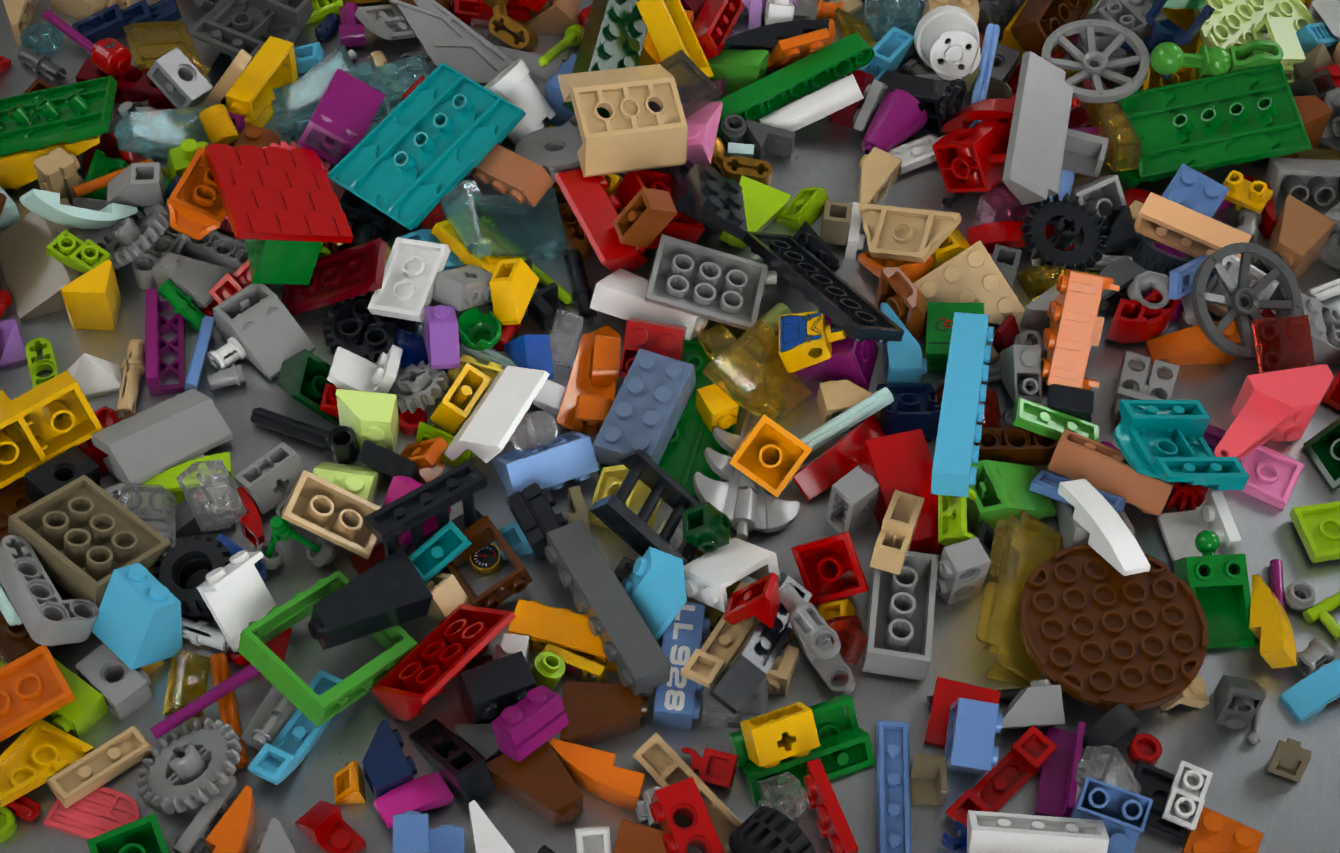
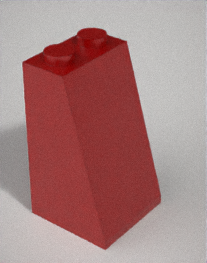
M922 429L865 440L859 467L865 473L872 475L879 484L873 513L880 530L895 490L925 498L909 551L927 554L942 553L943 548L946 546L938 542V495L931 494L933 462Z

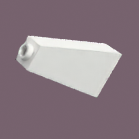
M622 268L596 283L589 307L593 310L624 320L636 318L687 327L686 340H691L696 335L702 334L707 326L708 319L644 301L648 280Z

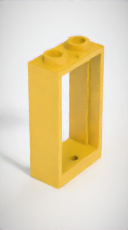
M640 0L636 2L665 69L675 78L677 89L693 88L714 77L680 0Z
M269 36L226 93L225 98L228 111L244 116L245 125L249 124L265 128L299 82L294 43Z

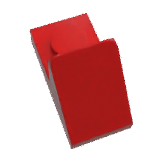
M772 572L731 594L723 619L733 626L744 619H750L754 615L769 628H773L780 608L778 576Z
M320 800L295 822V826L323 853H360L366 848V841L342 819L341 808L337 805Z

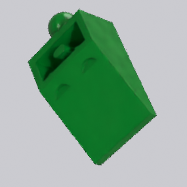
M1210 530L1201 531L1195 538V546L1202 553V556L1184 557L1173 561L1175 576L1179 580L1183 579L1188 584L1204 611L1208 627L1207 649L1256 646L1255 634L1249 628L1251 598L1246 555H1215L1220 546L1218 535ZM1203 566L1206 570L1199 572V567Z

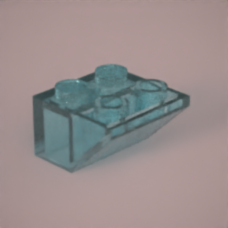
M865 0L864 20L873 40L879 42L893 26L914 36L916 27L921 20L923 0Z

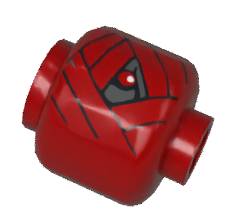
M105 38L94 44L91 53L92 62L95 67L113 77H118L129 70L132 61V54L129 48L114 38Z

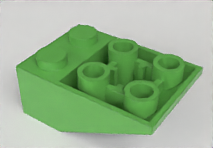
M992 460L978 461V464H972V467H977L976 485H969V488L976 492V500L967 498V520L974 534L980 521H985L992 529H998L1057 514L1049 497L1029 491L1031 481L1038 475L1034 466Z

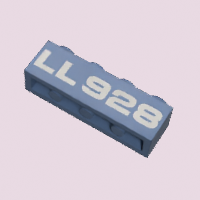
M686 602L663 633L661 649L671 664L670 679L656 688L652 727L691 731L692 719L699 720L701 700L695 699V691H702L703 685L681 676V670L695 649H701L704 645L701 644L702 636H708L710 617H704L705 604Z

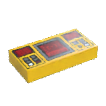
M547 643L543 652H554L563 659L566 666L563 676L576 682L606 683L604 665Z

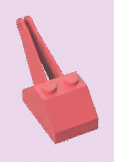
M1321 364L1247 375L1231 409L1235 420L1213 452L1216 457H1237L1240 460L1268 440L1279 442L1286 440L1295 441L1301 438L1334 378L1329 366Z

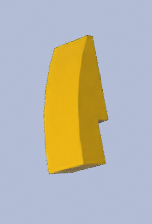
M1259 574L1252 575L1249 628L1260 640V655L1272 669L1297 666L1296 644L1288 615L1278 598Z

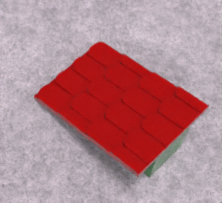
M221 143L205 145L204 154L235 238L245 239L252 283L309 285L323 242L352 243L354 236L345 212H342L337 196L333 193L325 169H322L315 151L304 148L286 150L281 147L260 149L251 145L232 147Z

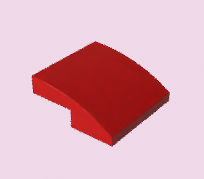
M937 677L924 744L945 749L950 705L958 698L999 704L1001 691Z

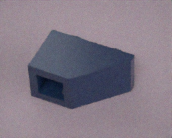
M387 719L380 722L362 761L365 779L375 799L413 780V775L417 774L412 757L410 755L405 757L401 749L404 747V742L399 730H392Z

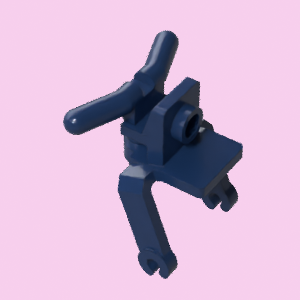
M1156 0L1146 14V22L1152 25L1151 29H1153L1152 34L1143 39L1149 56H1151L1153 49L1163 42H1173L1181 46L1190 44L1215 9L1206 4L1186 32L1169 19L1161 22L1155 20L1167 0ZM1126 42L1120 46V48L1136 55ZM1159 74L1163 80H1170L1172 77V74Z

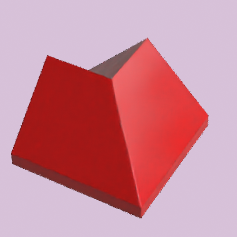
M849 531L791 548L805 589L812 593L810 602L813 605L869 590Z

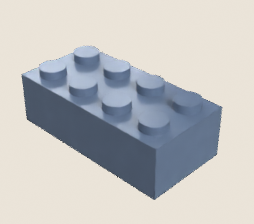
M639 348L593 443L598 463L608 466L623 465L619 461L620 458L640 448L659 465L695 388L696 377L693 364Z

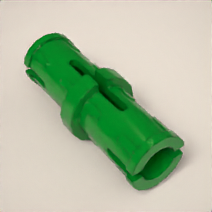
M170 278L159 286L156 292L174 308L173 312L176 315L180 314L199 332L202 319L206 315L193 303L194 299L190 295L186 296Z

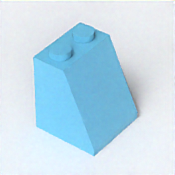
M140 563L114 569L100 604L99 615L92 632L131 670L180 655L183 650L181 601Z

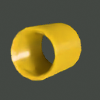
M216 104L199 113L198 118L211 144L221 143L229 145L238 139L239 134L225 105Z

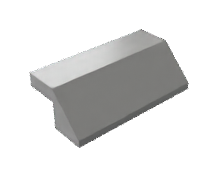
M192 388L92 434L91 438L93 446L110 456L114 477L133 488L172 467L180 465L233 439V434L211 398Z

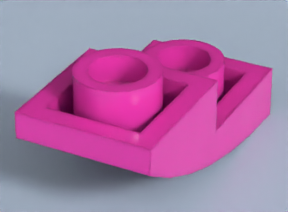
M439 772L413 779L375 799L373 805L388 829L393 828V815H401L406 811L421 813L451 805L454 795Z

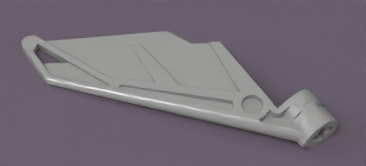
M389 0L391 4L398 6L435 67H438L443 62L478 84L485 86L495 76L515 62L435 0H413L417 6L399 0ZM529 72V76L547 101L546 81L539 80Z

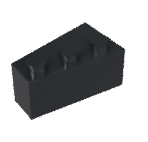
M886 71L879 78L878 81L887 85V90H890V92H893L895 89H901L914 96L920 102L918 104L921 111L925 109L928 116L926 125L920 131L928 130L938 135V138L949 133H942L941 127L949 120L942 118L939 109L943 98L942 95L945 93L946 87L950 85V82L893 71Z

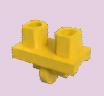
M1235 170L1231 171L1222 183V185L1230 189L1225 200L1236 204V210L1240 212L1246 208L1261 214L1265 205L1273 196V191L1267 188V183L1259 180L1254 182L1244 179L1242 173Z

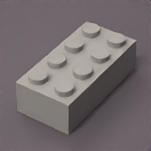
M908 551L900 575L872 567L862 665L863 672L925 681L932 655L938 555Z

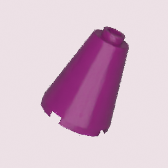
M895 89L893 92L887 90L861 142L863 153L868 155L874 147L888 152L921 130L926 125L928 116L925 109L923 111L919 109L918 104L920 102L914 96L901 89Z

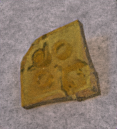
M761 320L748 328L735 343L710 362L702 372L744 410L760 417L764 414L777 421L790 414L812 394L794 372L787 373L779 356V336Z

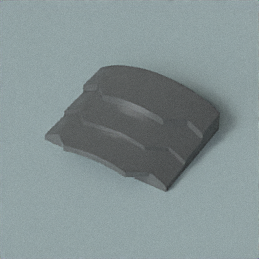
M220 0L206 15L195 22V25L188 31V36L210 45V48L231 56L232 61L241 49L252 55L253 59L269 36L294 43L313 12L312 0Z

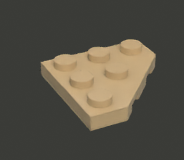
M981 240L913 283L923 294L926 304L928 302L984 303V314L989 315V323L1001 325L1008 315L1017 316L1025 311Z

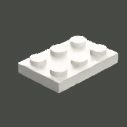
M396 237L384 266L382 288L374 291L368 305L369 312L373 315L423 322L425 307L430 305L433 297L437 274L444 270L451 252L447 244Z

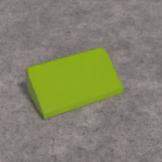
M803 187L776 218L777 222L796 232L805 221L812 226L823 213L825 201H830L825 188Z

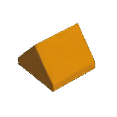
M353 760L333 775L335 805L343 806L366 803L364 772L359 763Z

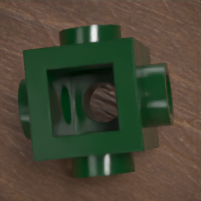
M705 502L682 511L683 538L702 553L713 552L717 548L729 544V530L731 528L729 518L712 504Z

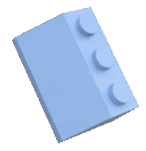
M573 430L499 454L492 459V463L507 494L510 496L518 491L521 492L533 483H538L542 490H557L564 486L563 482L572 479L575 482L591 478V473L599 471L590 436Z

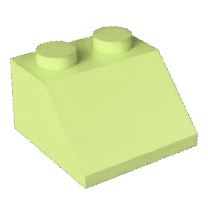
M336 389L340 426H348L353 429L358 449L361 450L364 441L369 440L392 452H396L400 432L397 395Z
M322 462L314 467L312 474L374 504L383 475L382 472L373 468Z

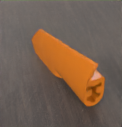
M608 325L582 335L556 419V424L561 427L585 434L598 435L615 400L621 335Z

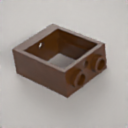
M487 515L462 531L472 544L446 566L450 574L455 576L473 606L498 609L503 601L513 594L522 592L533 581L524 564ZM494 541L515 571L477 596L459 572L457 566L468 560L470 555Z

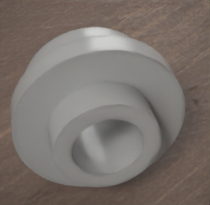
M1297 581L1289 584L1284 591L1285 602L1295 610L1305 611L1315 603L1314 589L1306 582Z

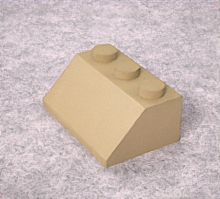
M303 470L283 508L281 518L368 559L377 537L365 526L364 517L382 507Z

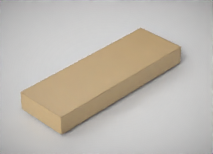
M133 725L46 780L47 786L63 806L68 808L139 763L143 758L150 756V748H153V746L137 727Z

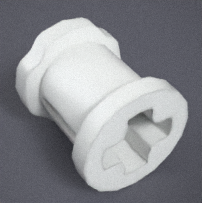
M234 337L228 338L227 343L216 351L210 350L207 353L210 363L217 371L226 369L237 360L242 361L246 358L244 348Z

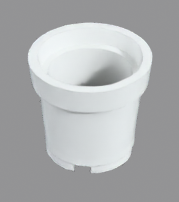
M940 6L929 11L919 21L914 33L915 49L923 62L932 68L938 76L951 81L957 78L962 79V77L973 73L980 63L979 30L975 19L969 12L957 6ZM947 38L951 39L949 43L945 42Z
M522 58L509 65L484 86L526 113L523 119L507 135L515 146L527 134L542 129L545 126L543 123L544 119L548 117L551 120L556 114L529 76L530 70Z

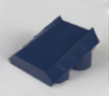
M931 383L878 384L876 387L877 391L887 387L894 398V401L884 407L881 412L883 430L886 436L922 429L925 438H929L931 442L937 437L941 405L935 401L936 391Z

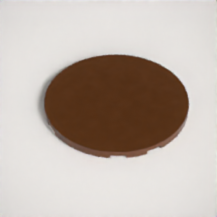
M1086 543L1060 550L1041 565H1038L1026 581L1020 596L1017 613L1021 641L1036 668L1053 685H1061V691L1086 704L1110 710L1118 704L1125 703L1132 711L1144 710L1162 705L1180 695L1190 686L1203 665L1208 647V627L1204 611L1194 592L1183 579L1179 580L1177 576L1169 571L1166 564L1145 553V557L1151 566L1150 571L1123 576Z

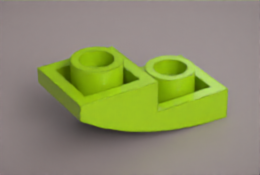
M66 229L46 246V254L82 273L90 271L111 258L109 252L90 239L83 242Z

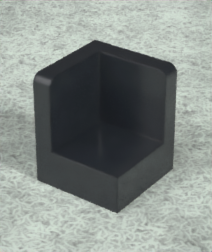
M554 282L535 292L528 304V316L544 332L570 318V311L558 300V286Z

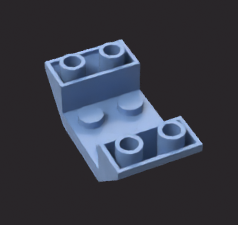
M1086 776L1070 818L1103 820L1109 837L1107 853H1134L1139 834L1144 832L1153 799Z

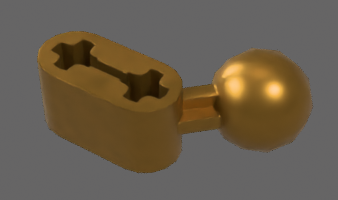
M483 0L493 11L494 16L489 21V30L494 36L521 51L532 52L537 48L539 43L537 34L509 17L507 4L510 0ZM504 24V26H506L507 29L523 36L526 39L525 42H523L522 39L516 36L515 34L505 31L502 28V25Z
M716 136L711 164L705 166H715L721 172V176L727 179H733L738 182L743 175L770 186L773 171L770 163L764 160L738 156L726 157L725 144L720 137Z

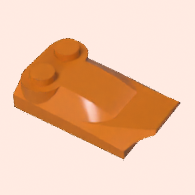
M201 147L197 150L167 201L171 228L196 240H201L210 232L220 228L227 216L204 154V149Z

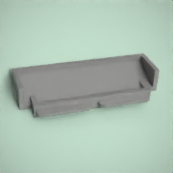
M1031 51L1024 52L1022 56L1002 178L1004 184L1022 205L1047 200V196L1058 194L1074 88L1065 83L1066 71Z

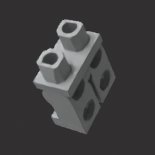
M1126 351L1120 366L1118 383L1111 410H1115L1114 419L1117 421L1122 420L1119 407L1121 400H1170L1180 366L1155 359L1145 383L1151 358ZM1138 362L1143 366V370L1130 367L1128 363ZM1166 370L1171 374V377L1167 378L1157 375L1156 371Z

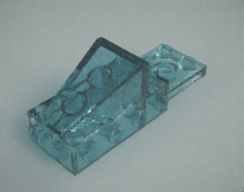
M341 45L295 83L273 89L275 100L271 101V106L275 116H280L278 120L282 133H287L290 142H296L297 144L337 68L386 94L371 123L386 117L392 109H395L403 101L402 95L421 75L427 77L432 71L423 54L377 67L373 60L353 65L345 46Z

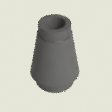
M736 114L728 115L721 122L722 140L726 151L728 142L740 143L747 129L744 119Z

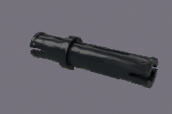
M570 250L566 252L567 255H564V260L573 288L572 300L577 305L580 320L589 322L594 320L593 316H597V311L589 308L594 292L588 284L582 254L578 250Z

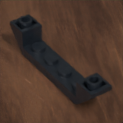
M782 572L780 574L781 581L778 582L779 588L785 584L792 583L805 602H809L812 593L789 575ZM781 601L773 628H769L758 620L735 661L721 673L709 694L733 714H736L767 676L793 630L789 622V612Z

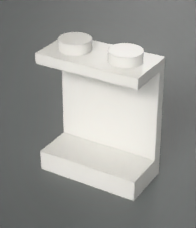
M734 537L729 540L728 545L719 547L715 551L708 552L684 565L686 596L725 613L728 606L726 587L746 576L759 580L772 572L778 576V582L781 581L776 553Z
M247 550L237 552L229 558L230 563L209 572L205 576L206 581L196 587L233 653L238 652L240 633L249 626V622L260 620L273 607L277 606L254 565L264 557L262 551L247 552Z

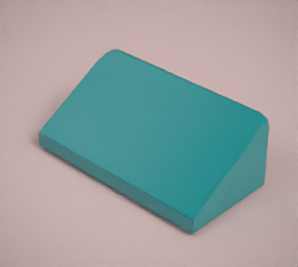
M449 521L409 556V559L426 584L472 543L452 521Z

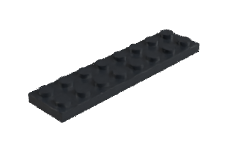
M748 231L742 239L751 248L750 251L759 255L766 265L771 266L777 271L778 276L785 278L791 283L790 286L799 290L804 295L807 301L814 303L819 308V312L830 317L834 325L846 331L850 339L858 342H864L865 339L875 340L880 343H888V341L901 342L904 334L902 328L792 236Z

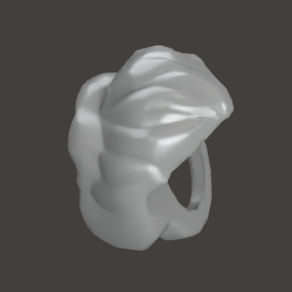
M1150 270L1140 273L1128 286V297L1150 309L1163 308L1169 302V277ZM1154 288L1161 293L1163 300L1160 303L1154 304L1147 302L1143 297Z

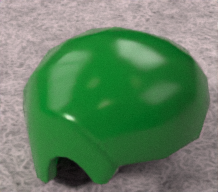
M472 307L463 311L457 318L459 338L462 344L471 350H490L497 345L502 336L501 322L491 311L489 313H482L477 307Z

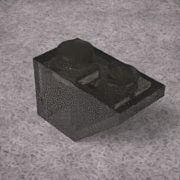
M1328 68L1290 84L1293 96L1316 95L1320 100L1326 97L1328 91L1336 89Z

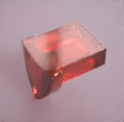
M839 616L826 620L829 627L838 634L841 642L840 653L844 662L857 665L869 639L861 625L860 618L858 616Z

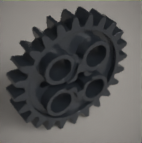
M369 292L365 293L364 296L359 295L353 299H346L344 304L337 302L335 303V309H328L329 317L324 318L325 326L323 327L326 346H330L331 354H334L339 346L376 364L382 352L387 354L392 344L403 349L402 356L406 355V348H412V340H416V321L371 314L368 310V305L372 295Z

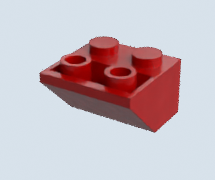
M636 318L628 319L618 377H626L639 348L681 361L687 327Z

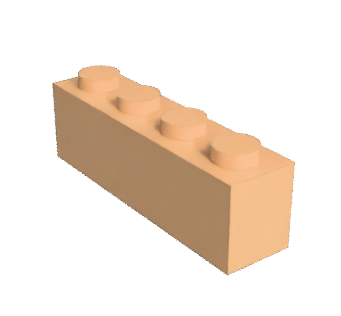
M1152 192L1147 197L1134 224L1135 232L1195 258L1202 255H1210L1216 250L1233 243H1249L1252 237L1248 233Z

